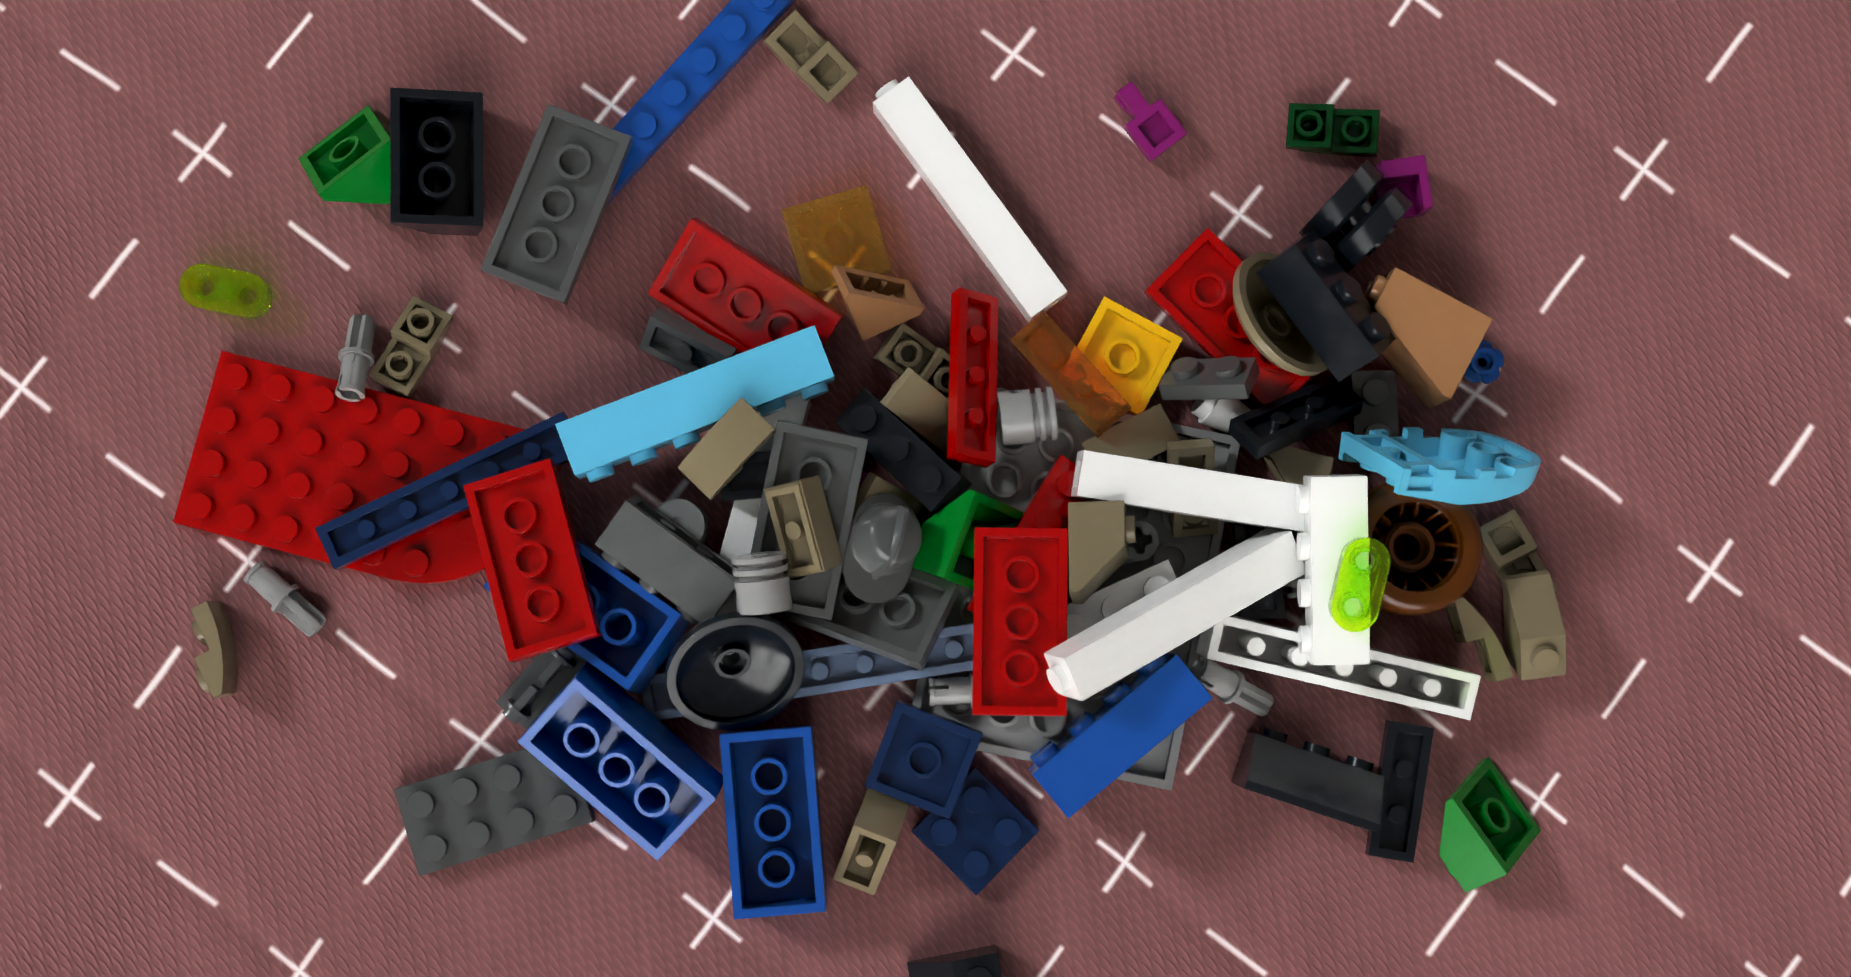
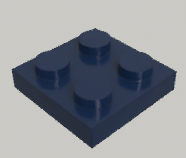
M898 699L869 772L865 787L950 819L983 732Z
M975 766L966 776L951 818L948 819L929 812L912 829V833L975 895L1039 832V829Z

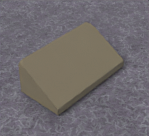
M818 475L764 489L780 551L787 552V559H784L783 562L788 563L789 569L786 571V574H789L790 578L825 572L842 564V557L822 482Z

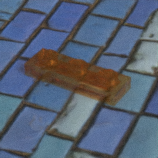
M1044 310L1010 339L1015 347L1097 438L1131 409L1128 402Z

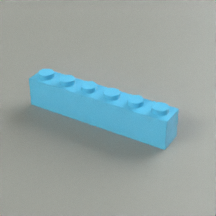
M815 325L556 423L555 426L574 475L579 479L587 477L589 483L615 474L613 466L629 460L632 466H637L657 458L656 450L673 444L675 450L699 442L701 440L699 433L710 430L741 397L756 412L759 411L760 415L765 417L785 409V400L802 395L803 400L806 401L829 391L827 384L834 382V374Z

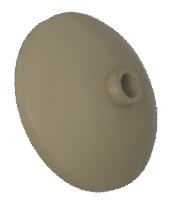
M1270 252L1252 254L1238 265L1233 278L1234 308L1244 332L1257 350L1279 368L1301 376H1314L1322 373L1328 367L1256 273L1275 258L1277 254Z

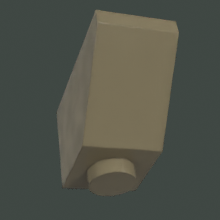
M1124 500L1068 502L1069 593L1073 604H1083L1128 559V543H1136L1135 515H1127Z
M1548 570L1503 576L1504 652L1510 665L1521 681L1566 675V633L1550 573Z
M868 788L833 880L875 895L897 843L910 804Z

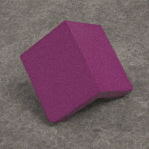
M1425 155L1380 161L1375 166L1384 174L1383 183L1375 191L1376 201L1389 188L1398 187L1414 201L1400 219L1424 216L1433 208Z

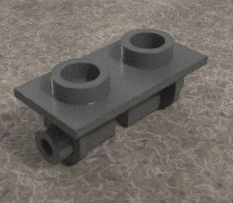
M568 647L538 655L496 703L504 709L502 713L514 724L518 722L527 730L530 724L581 669L586 661Z

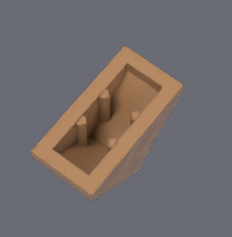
M834 265L831 271L849 315L863 341L919 316L924 310L909 280L840 265Z

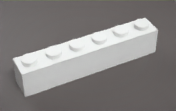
M1235 615L1200 633L1196 653L1206 659L1471 720L1481 679L1480 675L1464 669L1371 647L1370 664L1312 665L1306 660V654H1300L1298 630Z

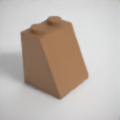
M1396 267L1384 276L1378 274L1373 283H1367L1362 294L1373 309L1386 319L1391 333L1396 338L1382 354L1422 405L1432 408L1451 400L1493 318Z

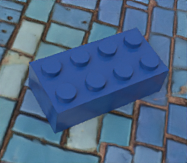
M576 538L602 636L566 647L626 690L642 694L691 623L682 618L683 615L675 609L676 607L662 597H657L641 587L639 581L625 571L609 564L601 554ZM487 581L483 587L490 591L489 583Z
M1166 653L1136 670L1139 676L1128 685L1121 681L1118 682L1100 698L1104 703L1101 708L1092 715L1086 710L1079 714L1065 727L1069 732L1065 738L1057 744L1052 742V740L1047 741L1030 756L1034 763L1027 769L1068 819L1213 699L1177 654Z
M586 662L518 740L520 745L657 861L714 802L723 785V775L589 662Z
M814 724L728 731L719 734L734 919L826 912L828 897Z

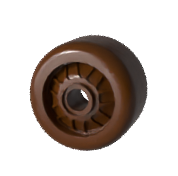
M1387 483L1369 489V606L1388 614L1422 615L1439 611L1457 601L1474 582L1483 556V539L1480 525L1470 506L1398 495L1393 492L1394 486ZM1400 535L1406 537L1412 545L1411 555L1405 561L1399 559L1394 552V541Z

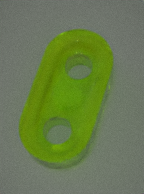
M205 263L190 266L182 274L179 282L181 296L188 304L201 310L245 319H255L264 315L269 310L273 300L270 285L256 274ZM207 281H212V292L209 295L203 296L201 292L202 285ZM250 290H255L257 293L255 302L247 305L244 300L245 294Z
M1370 537L1354 538L1343 547L1340 554L1328 609L1332 620L1347 631L1360 632L1368 629L1374 624L1379 614L1391 558L1387 548L1376 539ZM1361 552H1368L1371 556V563L1365 569H1359L1355 562L1357 555ZM1350 598H1357L1360 603L1358 612L1348 615L1344 610L1345 602Z

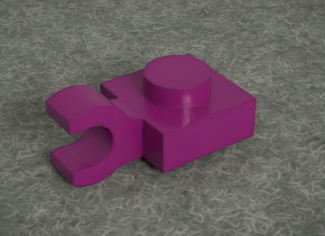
M1132 81L1120 89L1117 95L1114 96L1122 110L1132 118L1123 127L1149 163L1186 136L1187 132L1160 98L1150 106Z

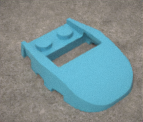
M1403 427L1402 436L1389 437V431L1385 429L1369 430V435H1354L1350 432H1342L1338 459L1341 461L1360 463L1361 468L1377 472L1386 477V483L1394 486L1393 492L1398 495L1457 505L1494 502L1520 494L1532 485L1542 461L1534 452L1511 440L1494 434L1475 430L1441 428L1440 437L1423 436V429L1419 427Z

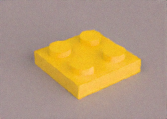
M1104 296L1061 377L1135 416L1145 410L1183 338Z

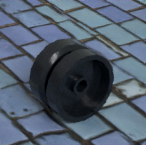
M1368 159L1299 232L1303 236L1314 229L1321 239L1328 242L1339 231L1343 237L1332 249L1336 260L1346 273L1365 255L1369 257L1397 227L1395 225L1396 222L1414 203L1402 190L1394 187L1389 188L1373 204L1368 198L1383 183L1384 174Z

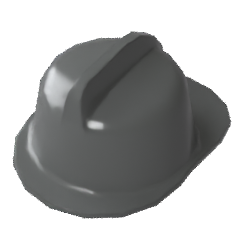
M877 494L867 498L856 510L843 557L842 572L846 586L854 596L865 602L883 603L895 598L904 589L910 577L915 556L918 554L922 544V529L914 511L906 501L893 494Z

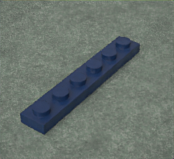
M561 412L316 527L315 529L333 568L339 570L469 509L463 485L549 458L555 461L556 467L569 462L555 426L556 423L569 419L567 414Z

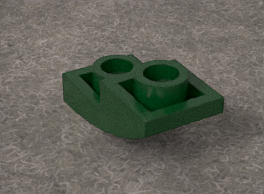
M1289 103L1286 149L1330 155L1377 157L1380 110L1335 109L1334 104Z

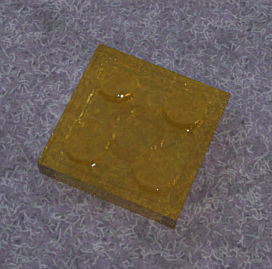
M867 185L781 209L804 288L813 294L838 288L831 272L834 265L882 275L892 272Z

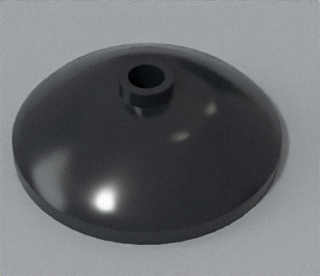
M739 612L727 613L698 624L679 640L667 662L666 685L669 697L675 708L693 723L716 730L743 729L770 719L790 703L802 683L804 658L795 635L778 620L763 614L740 615Z

